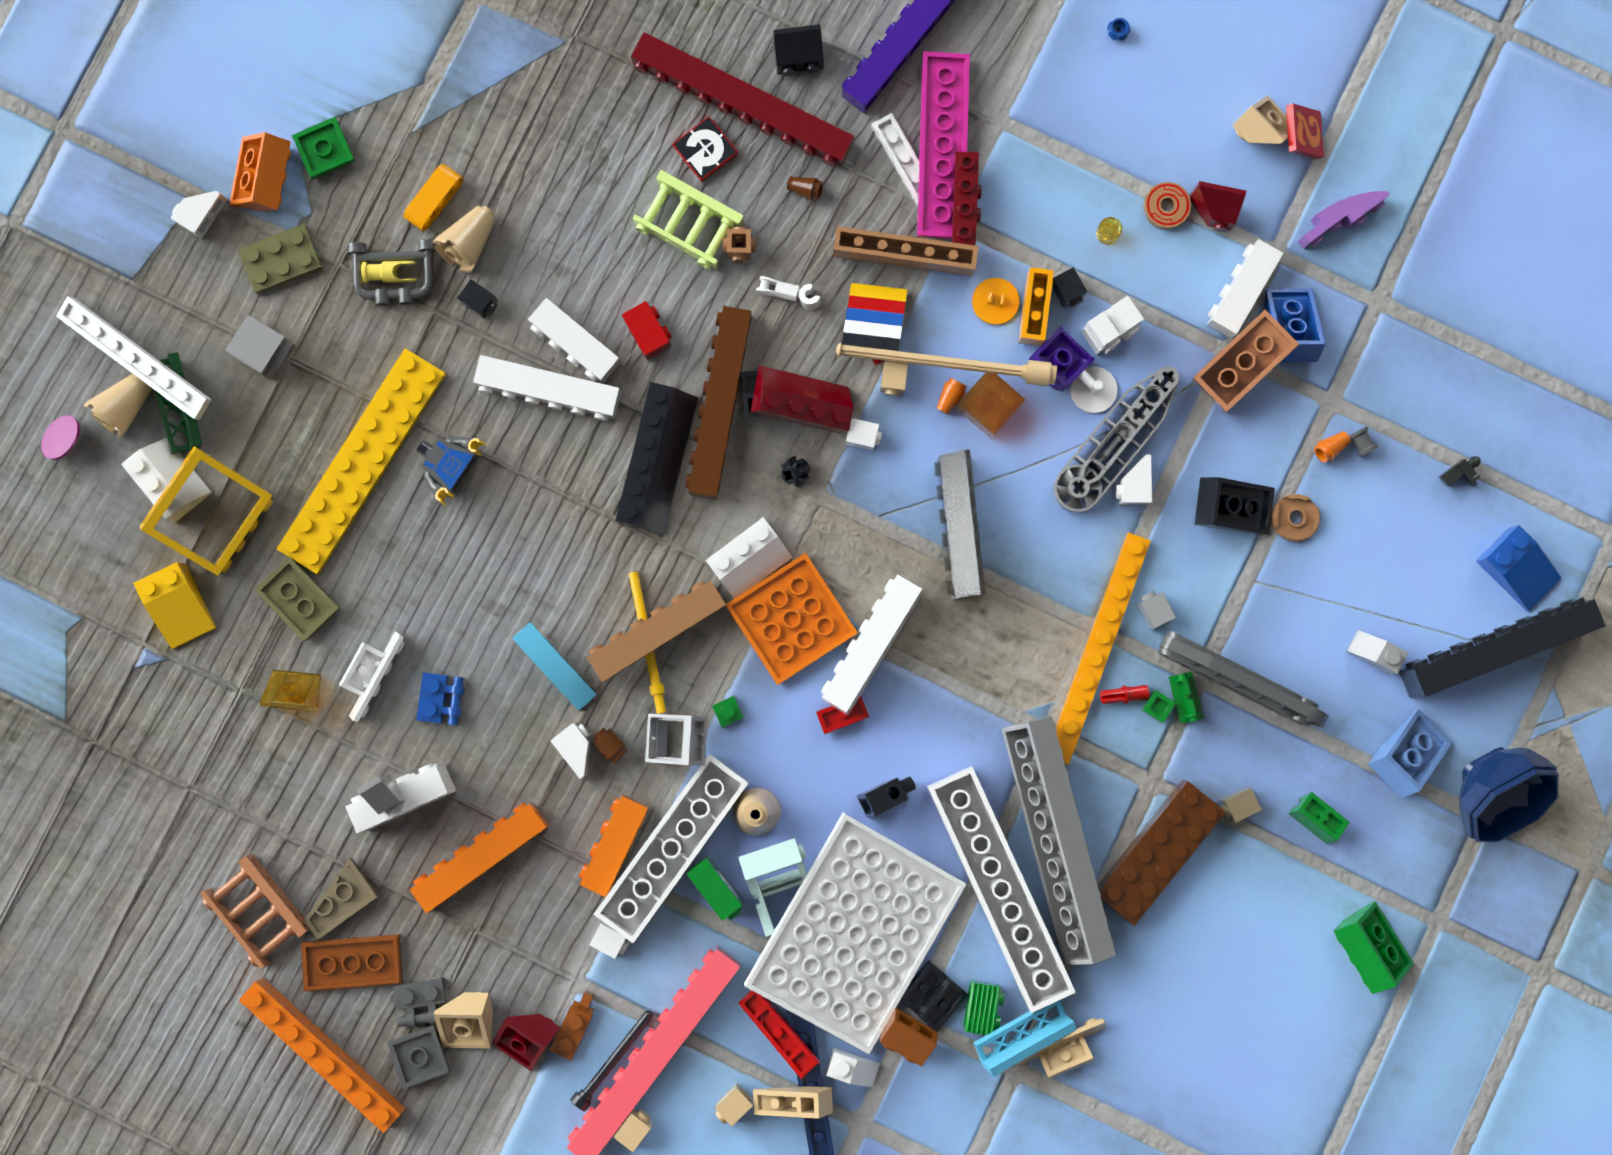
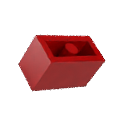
M647 301L621 314L646 360L671 347L669 339L672 336L666 326H660L657 319L661 317L654 305L650 307Z

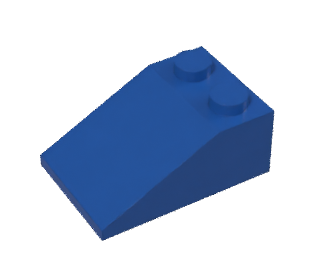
M1312 288L1266 289L1265 310L1299 344L1281 362H1318L1326 343Z
M1520 525L1508 528L1476 560L1527 612L1561 579V576L1538 543Z

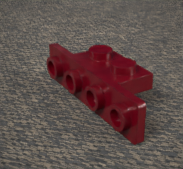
M957 151L955 153L952 243L976 245L977 222H980L981 208H977V199H981L982 185H978V152Z

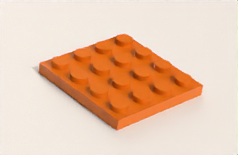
M806 553L726 604L729 612L777 685L858 633Z

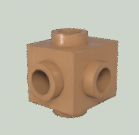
M745 227L727 229V238H723V252H727V257L732 259V262L745 263L746 260L752 259V252L756 253V238H752L751 229ZM743 245L744 248H736V246Z

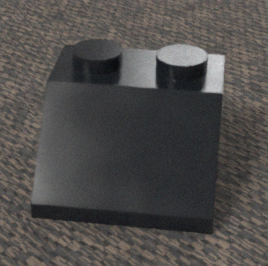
M820 24L773 30L777 74L790 76L798 71L814 73L824 68Z

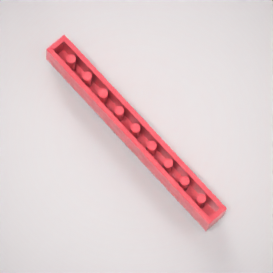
M719 947L715 951L710 949L702 959L705 964L700 971L695 968L687 979L690 982L685 990L680 988L672 1000L675 1004L670 1010L665 1008L657 1018L660 1023L656 1029L650 1028L644 1035L642 1040L645 1043L639 1050L635 1047L627 1058L630 1061L625 1069L620 1067L612 1078L616 1081L610 1089L608 1087L604 1088L597 1098L600 1103L595 1109L591 1106L582 1119L585 1120V1123L580 1129L576 1126L567 1137L570 1140L567 1146L568 1150L575 1155H599L741 966L738 961Z

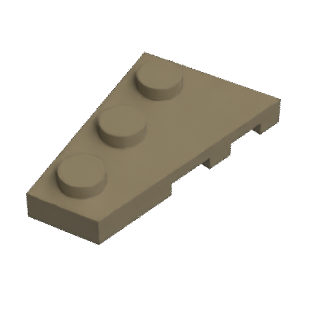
M349 857L342 870L335 876L331 885L303 920L316 940L324 937L379 897L352 857Z

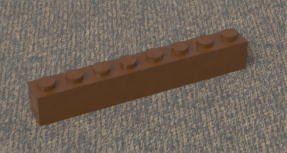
M723 306L722 312L717 313L716 326H719L718 336L713 335L711 349H714L715 352L714 357L708 360L707 372H710L709 382H704L702 395L706 396L705 405L700 404L698 418L702 419L700 428L696 427L694 442H697L696 451H691L689 465H693L692 473L687 474L685 488H688L689 495L718 500L752 319V312L750 310Z

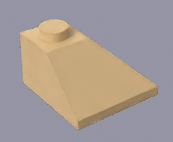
M1268 95L1252 105L1232 125L1236 129L1237 135L1248 143L1281 144L1288 139L1286 114Z
M464 992L435 1010L434 1017L443 1048H491L493 1008L489 993Z

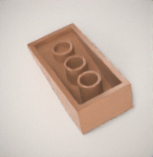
M1264 310L1192 379L1224 412H1227L1299 344Z

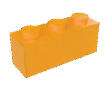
M1030 267L1027 273L1018 340L1020 344L1041 346L1045 342L1054 270Z

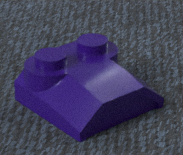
M1060 326L1030 356L1029 360L1051 362V365H1056L1055 385H1049L1053 389L1063 392L1095 358L1084 350Z

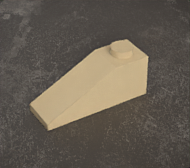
M806 1086L753 1090L754 1115L819 1119L833 1113L832 1087Z

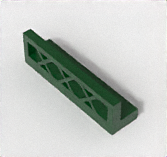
M178 352L170 353L167 359L159 360L165 366L168 365V368L185 380ZM154 390L170 453L176 454L191 451L194 446L200 449L202 440L196 419H193L173 403L163 399L162 395ZM171 409L181 414L182 420L178 426L168 421L167 415ZM177 431L187 437L189 445L175 447L173 437Z

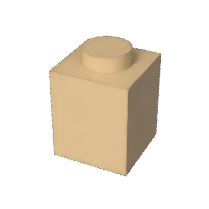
M884 360L880 391L885 392L886 396L898 397L899 394H904L908 363Z
M737 1083L716 1103L715 1109L717 1112L715 1114L722 1123L726 1124L728 1122L732 1127L753 1107V1100Z
M633 1108L615 1132L614 1138L634 1152L652 1127L651 1117L644 1111H637Z

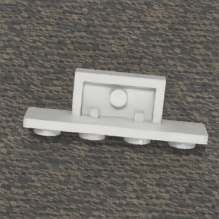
M397 632L393 634L384 652L362 642L339 683L341 687L360 695L349 715L353 721L358 722L360 718H364L369 709L368 703L371 697H375L381 687L379 683L383 675L386 676L392 668L391 661L394 655L399 654L403 648L404 637Z

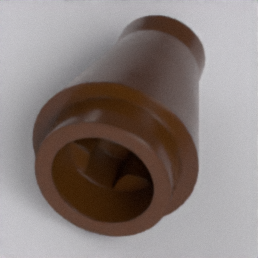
M790 176L787 182V190L810 201L814 199L819 200L823 190V182L818 181V178Z

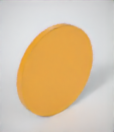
M990 278L984 280L976 287L972 296V307L977 317L983 322L991 325H1000L1011 320L1016 314L1019 307V295L1016 288L1007 280Z

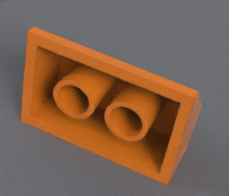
M267 132L242 137L229 202L230 206L263 212L278 210L282 201V184L286 180V163L291 154L289 149L291 141Z

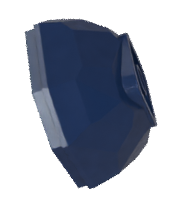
M1496 748L1467 764L1462 771L1463 784L1459 796L1460 815L1469 837L1477 842L1502 841L1537 822L1559 798V774L1556 771V766L1545 757L1528 748Z

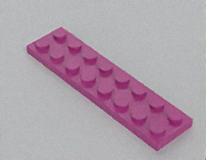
M926 51L922 53L917 238L952 239L955 153L957 151L967 152L970 54Z

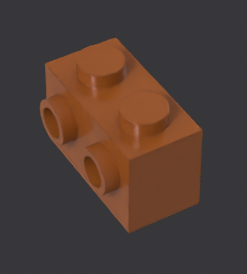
M896 1008L880 1035V1043L886 1049L901 1054L910 1063L923 1066L937 1045L938 1032Z

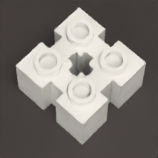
M1126 296L1105 312L1103 311L1088 321L1081 333L1096 355L1102 351L1107 354L1117 347V344L1121 342L1120 339L1123 338L1126 341L1133 337L1141 329L1139 324L1144 318L1129 296Z

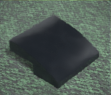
M928 960L911 980L900 1001L938 1032L969 994Z

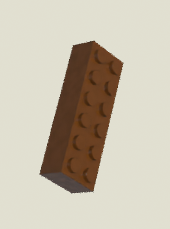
M1182 780L1097 886L1101 894V900L1127 922L1135 926L1226 812L1189 781Z

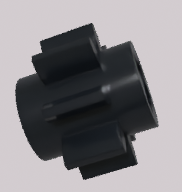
M793 456L781 465L783 468L781 471L782 478L788 485L794 483L796 487H799L810 479L808 475L810 473V466L803 458L797 460L796 456Z

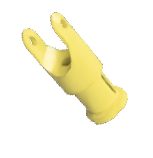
M383 261L382 264L362 262L361 276L363 283L378 280L384 283L414 282L417 279H400L397 276V268L401 265L416 264V262Z

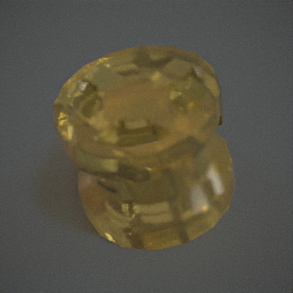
M1114 217L1103 219L1096 230L1097 239L1106 245L1115 243L1122 233V224Z

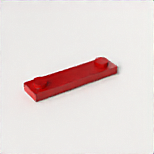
M751 990L738 1002L800 1079H803L820 1063V1060L769 999Z

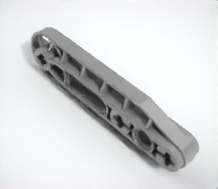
M1169 366L1162 367L1128 389L1060 471L1054 481L1053 494L1056 502L1063 509L1069 512L1081 513L1092 508L1161 425L1179 383V373L1175 368ZM1168 375L1170 377L1169 382L1162 388L1158 386L1164 380V377ZM1152 378V380L1146 387H1143L1141 385ZM1136 388L1140 395L1131 406L1122 401L1126 394ZM1147 392H1152L1156 395L1157 401L1155 403L1148 401L1146 397ZM1170 393V396H1169V398H1168V401H1167V403L1165 404L1163 401H1164V399L1168 396V394ZM1119 404L1126 412L1114 424L1107 418ZM1141 407L1145 408V410L1139 415V418L1135 420L1133 418L1135 415L1134 413H1136ZM1159 407L1164 411L1159 423L1154 426L1148 419ZM1105 423L1111 430L1100 443L1092 436ZM1144 425L1151 432L1140 445L1133 438ZM1113 433H1115L1116 436L1114 437L1113 441L1101 453L1102 456L1100 457V459L1096 460L1094 458L1096 454L1105 445V443L1109 440ZM1123 439L1125 442L1120 446V448L1104 466L1101 463L1103 459L1107 458L1112 452V450L1116 447V445L1120 443V441ZM1090 441L1096 449L1085 461L1078 454L1087 442ZM1130 444L1137 450L1124 463L1118 456ZM1074 459L1080 464L1069 466ZM1115 462L1122 468L1110 482L1103 474ZM1088 464L1093 466L1099 472L1098 475L1093 469L1087 467ZM1101 481L1107 485L1103 492ZM1073 484H1074L1075 486H1076L1077 484H1080V485L1082 486V487L1080 488V491H1081V492H1078V493L1076 494V493L1073 491V490L1075 489V487L1073 486ZM1090 489L1098 490L1097 494L1088 492ZM1069 498L1070 501L1065 505L1064 502ZM1082 498H1084L1087 508L1082 507L1080 503Z

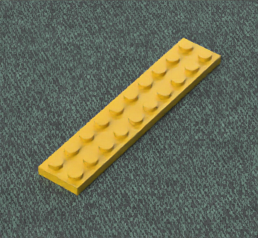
M406 348L403 350L277 547L278 551L291 557L318 575L321 573L447 375L445 372Z

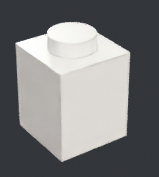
M851 418L845 445L873 451L874 445L879 446L882 432L878 431L879 424Z
M602 922L589 945L615 959L618 954L623 956L630 942L626 941L625 937Z

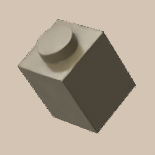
M1248 787L1220 799L1223 805L1221 808L1226 812L1223 816L1226 820L1230 819L1231 822L1237 823L1262 810L1252 789Z

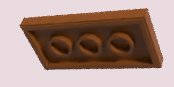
M400 934L301 942L304 992L403 983Z

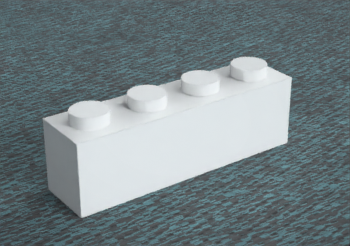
M1260 239L1253 245L1249 243L1242 254L1245 257L1242 265L1237 264L1230 275L1233 277L1231 284L1228 285L1226 283L1219 294L1222 297L1218 305L1214 304L1207 316L1210 317L1207 325L1232 339L1241 328L1283 252Z
M547 298L528 318L532 325L530 329L540 338L545 335L550 340L548 344L558 353L563 350L568 355L566 359L575 367L581 365L587 370L584 374L593 382L599 380L603 384L621 363L614 353Z

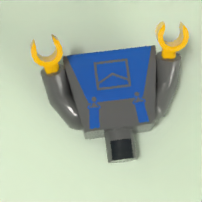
M448 437L446 440L439 439L434 446L425 440L419 444L416 452L426 458L421 466L425 469L423 476L430 491L441 504L447 505L445 503L447 496L454 498L453 494H455L478 459L477 455H482L478 449L481 445L486 446L485 442L477 438Z

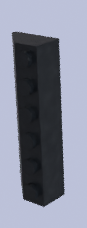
M650 382L615 519L618 524L664 535L698 402L697 396L674 387Z

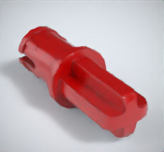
M1123 685L1119 689L1102 690L1100 692V701L1103 704L1119 702L1128 704L1131 701L1149 700L1147 685L1134 687Z

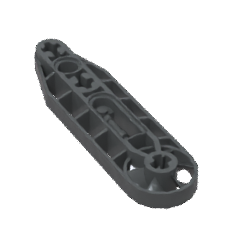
M1168 631L1159 645L1160 648L1157 653L1302 726L1309 727V725L1323 728L1329 717L1318 709L1319 705L1177 633Z

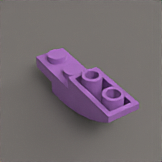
M1388 191L1361 193L1328 206L1310 220L1315 228L1305 234L1298 243L1303 249L1309 244L1314 247L1324 239L1322 235L1328 230L1333 233L1342 225L1345 228L1352 224L1357 227L1367 219L1365 214L1371 210L1375 213L1385 206L1384 200L1390 194Z

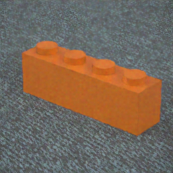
M622 795L620 799L616 798L610 809L613 815L610 821L605 820L599 832L603 836L599 843H594L589 853L592 856L589 866L584 864L579 874V878L582 879L580 882L581 886L604 897L609 894L650 807L625 795Z

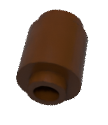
M602 728L593 736L596 740L593 745L607 761L611 760L613 764L628 752L624 747L626 744L611 728L607 731L605 728Z

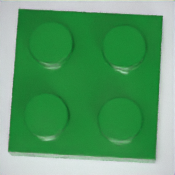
M336 117L292 135L312 180L356 162Z

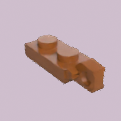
M585 991L580 1002L574 1000L573 1004L570 1005L549 1051L570 1061L573 1059L593 1016L594 1009L589 1006L594 994Z

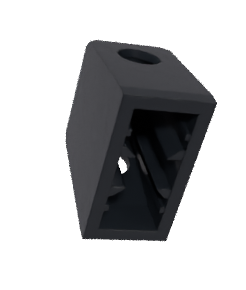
M910 776L899 780L898 777L892 778L857 795V798L866 817H874L908 800L906 794L915 790L916 786ZM889 790L893 793L892 797L889 796Z

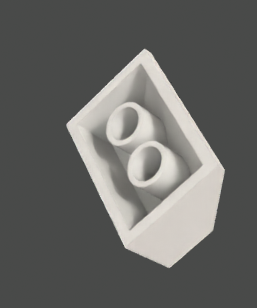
M167 438L139 449L121 465L154 505L185 458L181 453L171 454ZM193 470L163 514L165 520L177 522L212 494V491L195 470Z
M763 517L709 557L706 562L735 599L764 580L793 557Z

